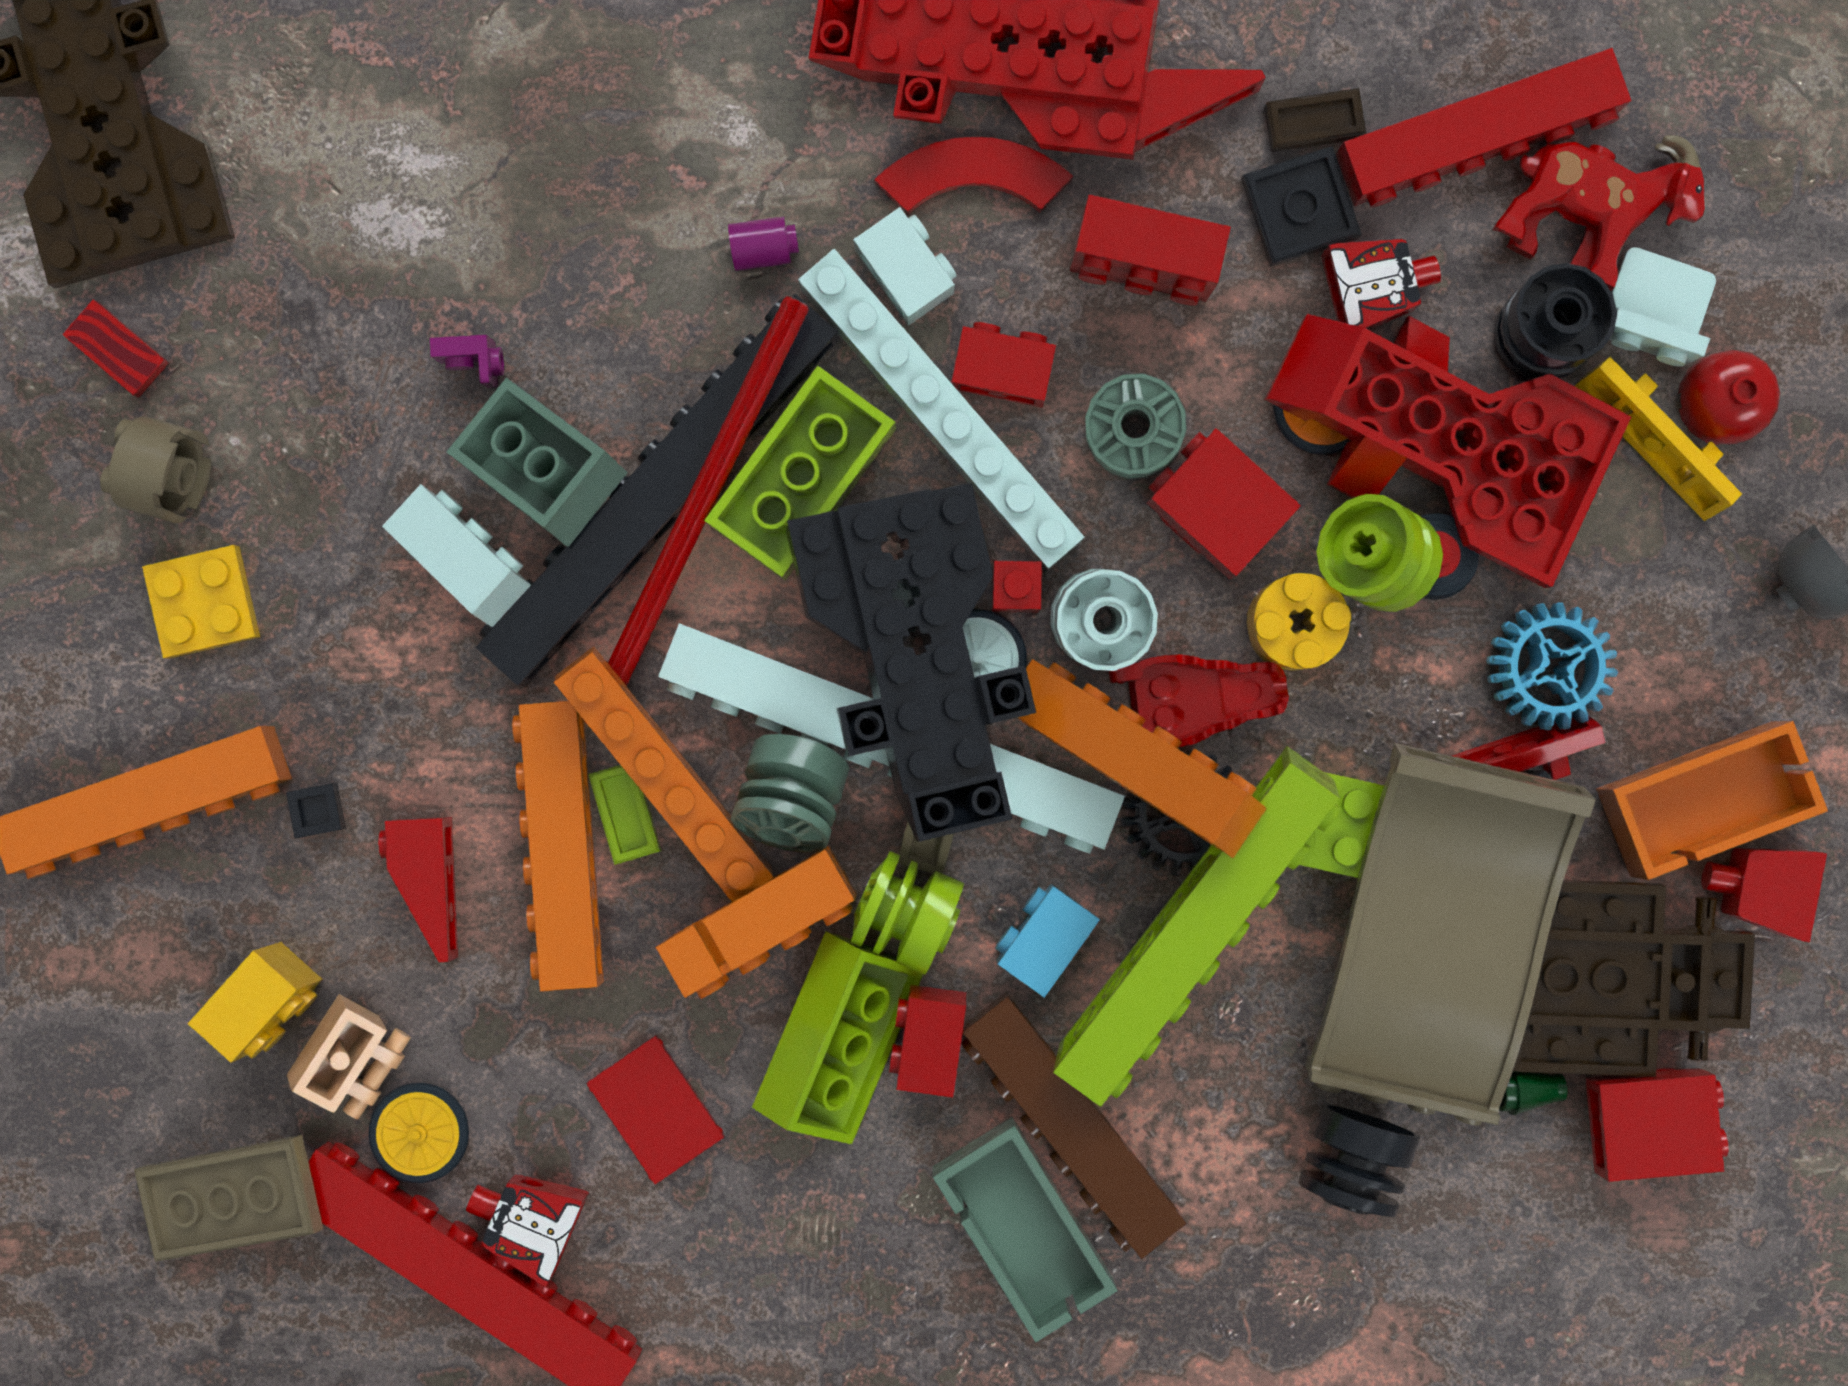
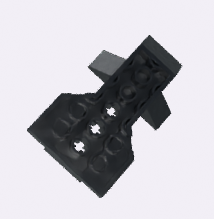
M972 483L933 491L927 489L839 507L831 512L787 520L784 525L806 618L821 628L825 627L848 642L849 646L864 655L874 700L836 708L847 757L880 749L886 750L897 799L917 842L1012 820L1002 772H996L986 725L1034 714L1036 709L1025 666L974 677L963 625L991 581L993 571ZM887 537H891L894 543H899L901 546V551L897 554L898 560H893L891 553L882 552L881 545L888 541ZM897 583L902 584L904 589L911 591L912 599L907 601L909 607H904L902 600L893 599L892 592L899 589ZM908 630H913L915 636H921L923 640V646L918 648L920 651L919 655L915 654V650L912 647L905 648L903 644V639L910 636Z

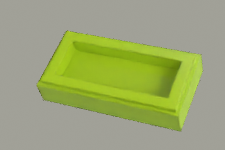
M618 765L588 774L614 865L662 851L647 798L623 767Z

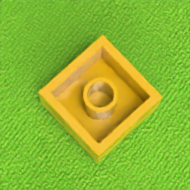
M282 942L253 950L188 1022V1025L230 1063L245 1056L253 1059L262 1050L265 1052L269 1051L286 1033V1030L281 1027L283 1023L288 1021L294 1014L297 1017L310 1007L318 997L313 990L323 979Z

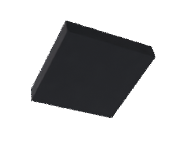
M1333 146L1244 174L1241 178L1270 267L1324 250L1331 244L1346 243L1358 239L1362 235Z

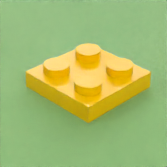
M230 545L142 566L163 658L171 659L260 638L240 546Z

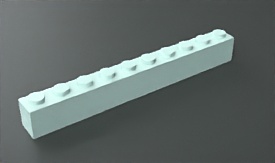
M680 623L658 676L669 681L666 690L693 700L695 693L699 692L714 698L710 707L737 717L739 710L743 709L758 715L755 724L779 734L782 733L784 726L802 732L800 737L816 741L825 746L830 743L843 749L846 748L836 708L874 700L866 695ZM990 744L996 772H1002L1011 814L1023 818L1020 827L1045 837L1049 828L1067 835L1064 844L1089 854L1093 846L1105 850L1125 798L1124 795ZM885 749L848 757L845 751L843 756L844 759L870 768L872 760L889 766ZM889 769L887 775L890 776V777H892V776H891L890 769Z

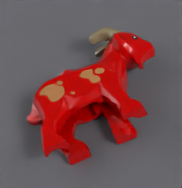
M1673 134L1666 135L1662 139V143L1656 144L1655 150L1669 156L1674 163L1661 166L1652 171L1636 174L1614 161L1616 158L1615 154L1603 146L1593 144L1588 148L1577 142H1566L1557 145L1548 144L1538 150L1533 157L1523 155L1520 159V168L1523 174L1532 179V182L1524 193L1511 201L1492 230L1511 237L1506 247L1531 260L1534 258L1538 248L1536 229L1539 222L1551 213L1557 212L1563 219L1585 227L1582 242L1570 264L1588 268L1601 277L1610 291H1612L1618 278L1617 259L1623 245L1631 233L1645 222L1662 203L1670 209L1666 219L1667 226H1670L1678 219L1694 223L1702 218L1705 211L1704 178L1697 152L1686 138Z

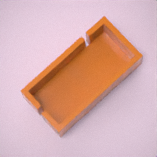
M1771 721L1596 788L1630 877L1650 880L1689 865L1687 860L1700 861L1828 812L1813 771L1789 770L1784 772L1782 765H1801L1809 762L1794 721Z
M828 845L825 849L814 853L774 876L773 879L733 903L732 901L670 936L655 948L684 998L696 992L699 998L702 999L725 986V983L730 980L727 975L730 971L739 968L742 975L768 961L767 958L771 956L768 951L769 949L781 944L785 951L807 939L809 934L812 933L809 926L823 919L825 925L829 926L850 914L853 909L850 903L855 900L857 892L830 845Z

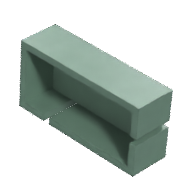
M1013 1116L932 1166V1178L954 1213L958 1214L960 1212L962 1226L1035 1343L1073 1320L1069 1304L1066 1301V1298L1073 1294L1075 1305L1080 1314L1118 1291L1113 1276Z

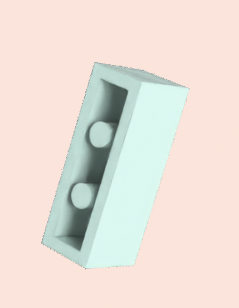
M420 484L382 527L472 615L493 627L531 586L518 573L523 565L503 547L496 552L488 544L493 536L473 518L466 523L458 515L463 510V507L448 493L441 490L435 495Z

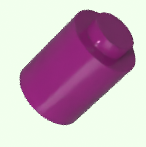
M784 216L728 224L730 248L735 271L791 264L790 254L799 253L795 224L786 225Z

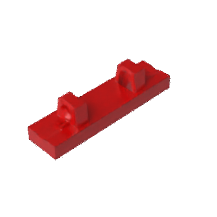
M1588 715V721L1585 723H1578L1572 717L1569 729H1559L1554 721L1551 730H1541L1537 726L1452 756L1518 772L1542 765L1543 771H1546L1551 776V779L1557 780L1571 775L1568 761L1569 755L1606 742L1602 726Z

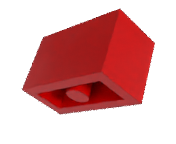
M974 322L973 328L963 326L951 381L952 385L958 391L1043 408L1056 345L1047 343L1046 336L1034 332L1022 331L1019 337L1000 334L1001 327L989 323Z
M910 985L908 1000L899 998L895 1027L904 1028L902 1045H892L889 1073L898 1074L896 1090L953 1098L966 1012L967 992Z

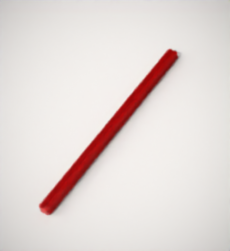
M786 296L783 299L608 661V664L626 686L706 523L704 520L713 509L808 313V306L793 297Z

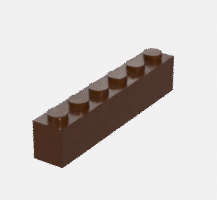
M1007 992L1003 993L964 1024L963 1034L966 1036V1039L961 1042V1045L977 1065L985 1061L996 1074L990 1080L995 1089L1007 1103L1014 1098L1026 1112L1020 1117L1022 1123L1036 1140L1044 1135L1055 1151L1049 1156L1066 1178L1074 1173L1085 1188L1079 1192L1080 1196L1095 1215L1104 1211L1114 1224L1108 1231L1125 1253L1133 1248L1142 1260L1187 1224L1180 1211L1094 1102L1053 1073L1056 1054Z

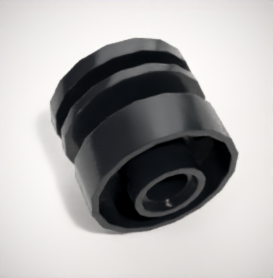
M1569 263L1546 266L1530 276L1520 289L1507 300L1498 313L1494 329L1497 352L1507 367L1524 379L1532 380L1547 374L1564 379L1602 350L1614 333L1617 318L1614 296L1604 280L1586 267Z

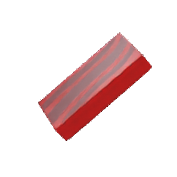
M94 299L62 334L137 398H140L169 364L164 357L100 302Z

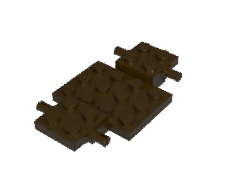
M1563 880L1547 939L1532 1008L1513 1071L1656 1077L1659 1029L1689 1031L1687 1058L1699 1061V1059L1707 1061L1709 1059L1708 1043L1710 1032H1716L1725 1028L1750 1029L1755 934L1750 931L1723 930L1716 927V898L1695 897V925H1689L1680 929L1664 928L1666 886L1661 883Z

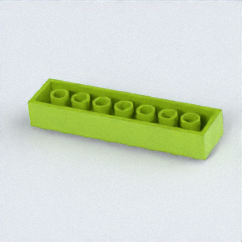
M1285 747L1256 785L1257 789L1252 796L1267 809L1234 858H1231L1213 845L1207 849L1059 1043L1053 1073L1100 1107L1110 1095L1118 1098L1123 1093L1133 1077L1129 1070L1139 1058L1144 1061L1150 1058L1161 1042L1162 1037L1158 1033L1169 1020L1175 1024L1182 1017L1191 1002L1187 997L1197 982L1202 986L1209 982L1220 965V961L1216 958L1227 944L1234 948L1241 941L1250 926V923L1245 920L1256 906L1264 909L1272 901L1280 888L1276 880L1287 867L1293 871L1299 866L1310 849V846L1306 844L1307 840L1317 828L1325 831L1338 815L1341 807L1336 803L1340 797L1334 779L1290 747Z

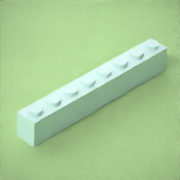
M835 249L831 250L798 279L802 293L828 323L838 331L841 338L966 482L972 483L973 490L1035 561H1042V569L1045 573L1081 543L1085 538L1083 534Z

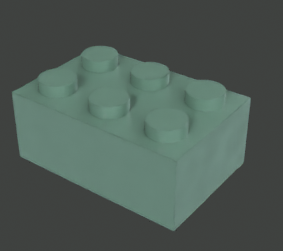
M505 378L447 450V453L567 547L571 545L628 473L605 450L508 378Z

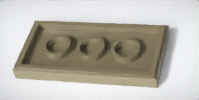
M302 1135L147 1164L134 1169L155 1262L311 1235L323 1230Z

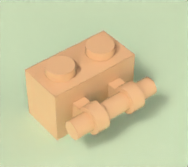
M338 994L286 1075L291 1090L332 1113L336 1112L346 1094L351 1097L343 1111L352 1118L359 1119L368 1105L373 1106L381 1094L379 1087L391 1068L397 1069L405 1056L402 1051L411 1037L395 1028L386 1043L381 1042L387 1029L380 1016ZM370 1057L374 1058V1062L363 1079L357 1078Z

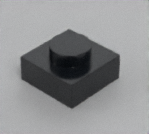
M338 783L286 792L295 839L346 829Z

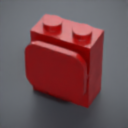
M1215 428L1207 438L1199 431L1180 452L1187 460L1175 473L1167 466L1148 488L1154 493V496L1146 504L1196 553L1203 555L1230 580L1245 568L1301 505L1223 433Z
M1664 1067L1657 1068L1656 1077L1611 1075L1586 1078L1594 1173L1608 1182L1725 1172L1723 1157H1727L1729 1145L1724 1129L1720 1128L1719 1109H1722L1724 1106V1093L1720 1082L1716 1080L1715 1074L1700 1068L1677 1070Z

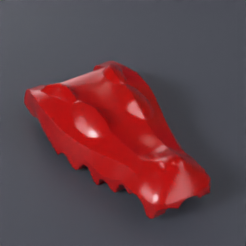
M1176 654L1149 657L1124 668L1109 671L1110 683L1123 684L1128 681L1131 708L1146 720L1142 727L1151 733L1154 732L1157 726L1161 727L1182 742L1179 747L1196 744L1213 734L1240 726L1246 721L1280 715L1285 712L1289 699L1287 677L1283 669L1274 662L1238 664L1226 660H1207L1190 655Z

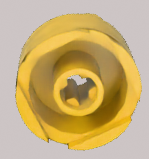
M1307 573L1287 575L1269 583L1256 594L1247 612L1249 640L1255 653L1265 662H1274L1283 670L1293 671L1320 666L1336 656L1347 639L1351 621V611L1342 594L1332 588L1326 579ZM1302 613L1305 617L1302 623L1306 626V630L1293 633L1290 628L1294 622L1289 618V614L1296 615Z

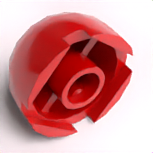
M1726 350L1710 354L1691 366L1680 382L1678 394L1681 393L1680 402L1682 408L1679 409L1681 420L1690 432L1706 443L1712 441L1715 445H1731L1748 441L1768 427L1778 411L1781 392L1777 376L1766 361L1751 352Z

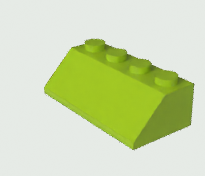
M825 931L752 1108L785 1130L852 1144L888 1060L892 1045L895 1043L901 1029L895 1027L899 998L908 1000L910 985L919 986L923 974L896 963L897 957L885 952H881L879 955L872 952L873 947L862 944L859 947L850 943L851 939Z

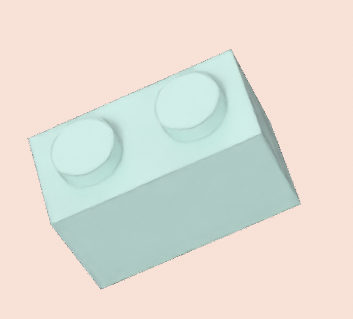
M899 207L854 238L853 241L855 251L909 326L954 294L955 284L952 279L957 277L942 253L934 256L925 243L930 237L916 215L913 214L908 218L901 207Z

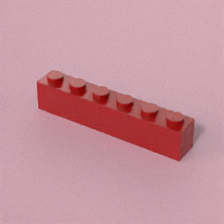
M1612 47L1343 142L1335 155L1353 205L1357 206L1369 202L1370 208H1374L1396 199V192L1413 186L1414 192L1434 187L1442 182L1440 176L1457 171L1459 177L1477 172L1486 167L1485 160L1499 155L1502 156L1503 161L1520 157L1531 150L1529 145L1546 140L1547 145L1560 143L1575 135L1574 129L1590 124L1591 130H1597L1619 120L1618 113L1632 100Z

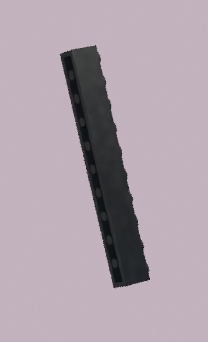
M794 294L792 296L793 298L805 303L797 294ZM783 298L765 316L764 320L768 324L756 337L750 333L739 343L733 352L736 359L725 372L719 368L705 381L701 387L705 394L693 407L687 403L674 415L669 423L673 427L669 434L661 442L656 438L644 448L638 457L641 465L630 477L626 475L610 494V499L595 513L571 545L565 547L563 544H560L554 548L545 558L542 565L547 569L535 582L528 579L527 581L531 586L515 602L510 610L493 627L485 624L481 629L479 635L483 639L475 648L517 686L527 687L676 522ZM807 303L805 304L808 306V313L744 445L839 341L838 331Z

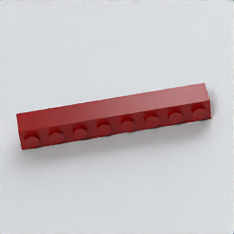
M328 1141L315 1150L308 1163L322 1224L566 1385H622L643 1349L636 1344L637 1339L632 1333L618 1325H614L612 1328L596 1318L597 1312L587 1303L579 1299L570 1301L556 1292L558 1287L552 1280H550L547 1286H544L483 1247L482 1242L477 1239L478 1233L469 1225L461 1221L450 1222L438 1214L439 1208L437 1205L424 1196L416 1194L412 1197L398 1187L399 1181L386 1171L379 1168L373 1171L359 1162L360 1156L349 1146L339 1142L332 1144Z

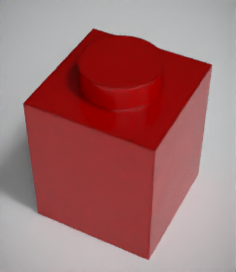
M994 561L992 564V612L1038 613L1041 610L1042 561Z

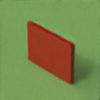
M657 1035L586 1083L589 1091L594 1094L648 1174L649 1180L653 1181L655 1185L725 1137L723 1129L717 1125L664 1047L663 1041Z

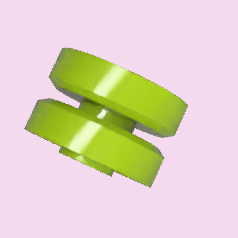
M1364 494L1347 500L1332 512L1320 531L1316 551L1320 572L1332 588L1374 610L1396 612L1411 607L1426 596L1439 577L1443 559L1440 536L1428 520L1385 495Z

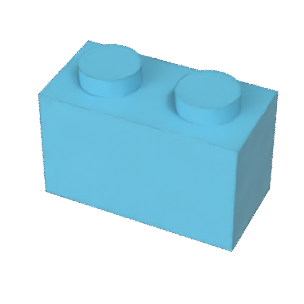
M1051 883L1045 891L1038 887L1033 892L1022 909L1028 916L1018 930L1010 926L995 946V949L1000 952L996 959L997 964L1044 998L1100 921L1096 915Z

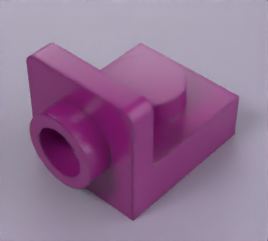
M488 335L429 338L430 357L440 364L445 363L446 370L474 369V362H479L480 383L487 388H498L497 376H503L505 371L504 355L502 348L496 347V342Z

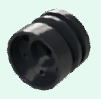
M1322 1104L1313 1135L1332 1148L1330 1153L1307 1152L1305 1160L1314 1167L1323 1170L1324 1173L1303 1170L1301 1171L1298 1183L1303 1188L1319 1195L1324 1201L1342 1209L1365 1215L1397 1216L1400 1204L1380 1191L1396 1194L1404 1192L1405 1185L1394 1176L1386 1173L1388 1166L1397 1168H1410L1412 1166L1420 1136L1406 1128L1365 1113L1336 1105Z

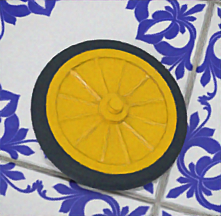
M410 1083L392 1090L378 1103L369 1123V1144L378 1164L394 1178L408 1183H428L446 1176L461 1161L468 1145V1120L460 1103L448 1091L428 1083Z

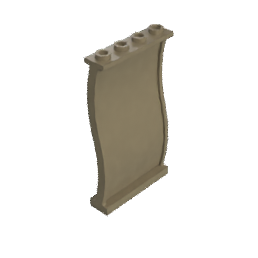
M1394 743L1389 760L1390 769L1364 852L1330 995L1311 1055H1307L1305 1066L1310 1082H1314L1318 1088L1328 1092L1340 1093L1344 1089L1361 1093V1096L1365 1099L1379 1104H1386L1389 1100L1407 1104L1410 1109L1422 1114L1433 1115L1435 1111L1451 1114L1457 1120L1469 1125L1479 1126L1482 1122L1498 1125L1500 1120L1499 1107L1509 1083L1527 1026L1561 886L1586 817H1591L1596 799L1583 786Z

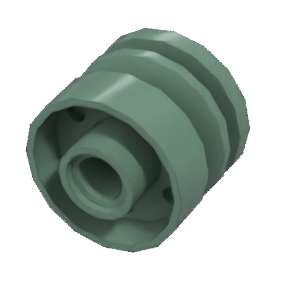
M1143 373L1121 375L1105 383L1091 399L1085 416L1087 444L1095 461L1110 474L1127 480L1148 479L1164 471L1178 456L1186 433L1185 409L1177 393L1163 380ZM1135 417L1143 419L1147 423L1149 431L1140 438L1128 437L1122 430L1126 420Z
M786 734L763 735L754 741L745 771L748 781L740 786L737 797L738 801L735 803L731 821L738 830L748 837L782 850L817 852L825 849L832 832L830 827L833 826L837 814L833 805L840 802L850 768L846 760L836 751L816 741Z

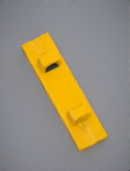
M1608 357L1584 375L1575 385L1578 389L1631 416L1630 422L1623 434L1625 440L1703 521L1732 506L1742 495L1734 484L1715 466L1724 455L1718 447L1710 441L1703 448L1699 449L1649 397L1658 385L1646 373L1634 382L1611 357Z

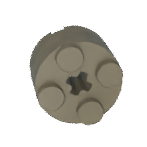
M146 416L138 417L133 421L129 419L120 421L115 430L114 439L116 446L110 465L103 470L100 486L102 491L110 494L113 502L122 509L172 523L183 522L187 518L180 515L187 508L196 510L209 482L211 459L203 457L202 444L210 446L208 438L200 431Z

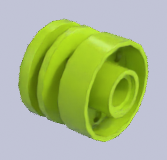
M889 851L884 861L872 872L855 911L853 936L850 943L861 947L869 928L877 930L880 933L872 950L873 953L879 955L891 937L900 940L896 963L925 975L936 952L943 953L961 911L956 906L962 893L964 882L935 870L924 887H919L914 884L918 871V862L911 860L903 879L893 875L901 855Z

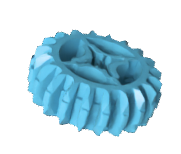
M1559 602L1552 604L1550 611H1548L1544 603L1533 606L1532 615L1526 610L1516 612L1518 626L1510 621L1504 622L1501 625L1502 631L1508 637V640L1496 637L1491 641V645L1501 650V654L1488 656L1486 660L1489 665H1499V673L1487 676L1489 683L1501 682L1503 688L1494 694L1495 700L1502 701L1511 698L1512 700L1507 705L1505 712L1512 716L1518 714L1523 709L1521 723L1531 726L1538 718V725L1541 730H1551L1554 721L1559 729H1569L1572 717L1578 723H1585L1588 721L1586 708L1594 712L1600 711L1603 708L1602 702L1596 695L1609 696L1614 692L1613 688L1603 683L1604 678L1616 677L1619 673L1615 668H1606V660L1617 657L1618 653L1615 650L1603 651L1601 646L1610 639L1611 635L1608 632L1594 635L1593 631L1599 622L1595 617L1588 618L1581 623L1583 616L1581 608H1572L1566 615L1564 604ZM1553 628L1560 630L1574 639L1577 644L1560 649L1553 643L1551 638L1546 639L1540 629ZM1527 640L1529 645L1526 646V649L1530 656V663L1527 669L1519 674V654ZM1567 657L1558 662L1559 665L1553 669L1554 674L1537 676L1549 666V659ZM1584 660L1585 674L1582 684L1576 692L1575 689L1578 687V684L1574 677V670L1577 664ZM1544 684L1551 690L1552 694H1558L1563 703L1556 706L1544 704L1533 698L1526 689Z

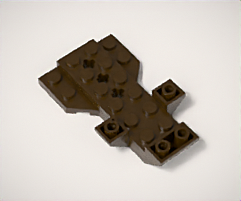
M12 0L23 41L17 36L0 40V97H39L52 145L23 194L48 285L56 289L235 238L211 149L201 141L152 115L141 71L170 45L158 1L140 0L122 5L121 0ZM105 116L108 122L102 123L104 130L97 132L94 129L95 123H97L99 118ZM117 161L121 164V167L114 168L117 175L111 178L107 175V169L110 168L109 165ZM130 206L134 209V212L127 214L129 221L124 223L119 220V215L122 213L123 208Z

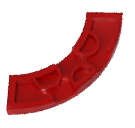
M963 137L935 142L903 156L874 179V183L898 207H901L907 215L927 200L964 186H987L990 189L1011 194L1041 213L1073 180V175L1054 160L1027 146L991 137Z

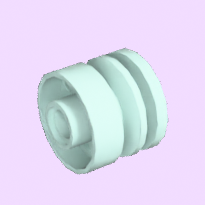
M1089 569L1073 575L1059 587L1050 608V627L1056 643L1068 657L1094 670L1115 671L1134 664L1149 650L1157 633L1158 612L1151 593L1138 579L1118 570ZM1107 606L1111 611L1112 621L1106 629L1097 631L1093 623L1094 615L1097 610Z

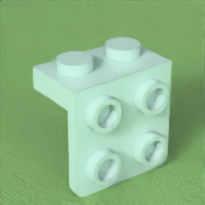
M1638 247L1630 248L1623 255L1618 270L1617 282L1611 291L1615 300L1617 318L1614 333L1609 340H1612L1611 343L1621 349L1629 351L1641 350L1656 355L1657 360L1672 366L1682 367L1704 357L1710 338L1699 335V331L1716 284L1715 276L1711 272Z

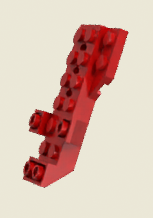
M818 0L808 58L812 62L863 81L898 85L893 113L894 118L941 124L956 92L1002 97L1010 109L1017 115L1040 149L1134 160L1160 0ZM1007 37H1013L1015 43H1018L1009 45L1008 52H1001L998 45L999 42H1003ZM1054 42H1059L1061 48L1065 49L1057 50L1053 58L1047 57L1044 48L1050 47ZM1102 47L1107 48L1108 53H1112V55H1104L1102 63H1095L1091 54L1097 52L1098 48Z
M1306 314L1264 400L1304 421L1313 419L1353 440L1346 443L1327 485L1351 498L1364 494L1379 495L1402 466L1444 488L1463 546L1543 588L1553 587L1630 422L1631 416L1552 374L1488 394L1448 372L1450 337L1411 316L1406 317L1395 342L1392 343L1364 327ZM1461 430L1464 431L1462 439L1468 443L1463 448L1458 446V440L1455 438L1456 432ZM1497 453H1505L1503 461L1508 464V468L1501 469L1498 466ZM1545 474L1543 482L1549 486L1548 490L1542 491L1540 489L1538 475Z

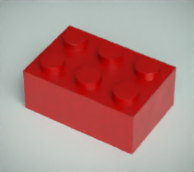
M1089 194L1081 218L1070 271L1079 273L1078 278L1087 283L1105 285L1106 280L1124 283V289L1135 294L1151 295L1152 291L1155 290L1171 294L1170 300L1176 303L1196 306L1198 301L1206 302L1219 282L1231 226Z

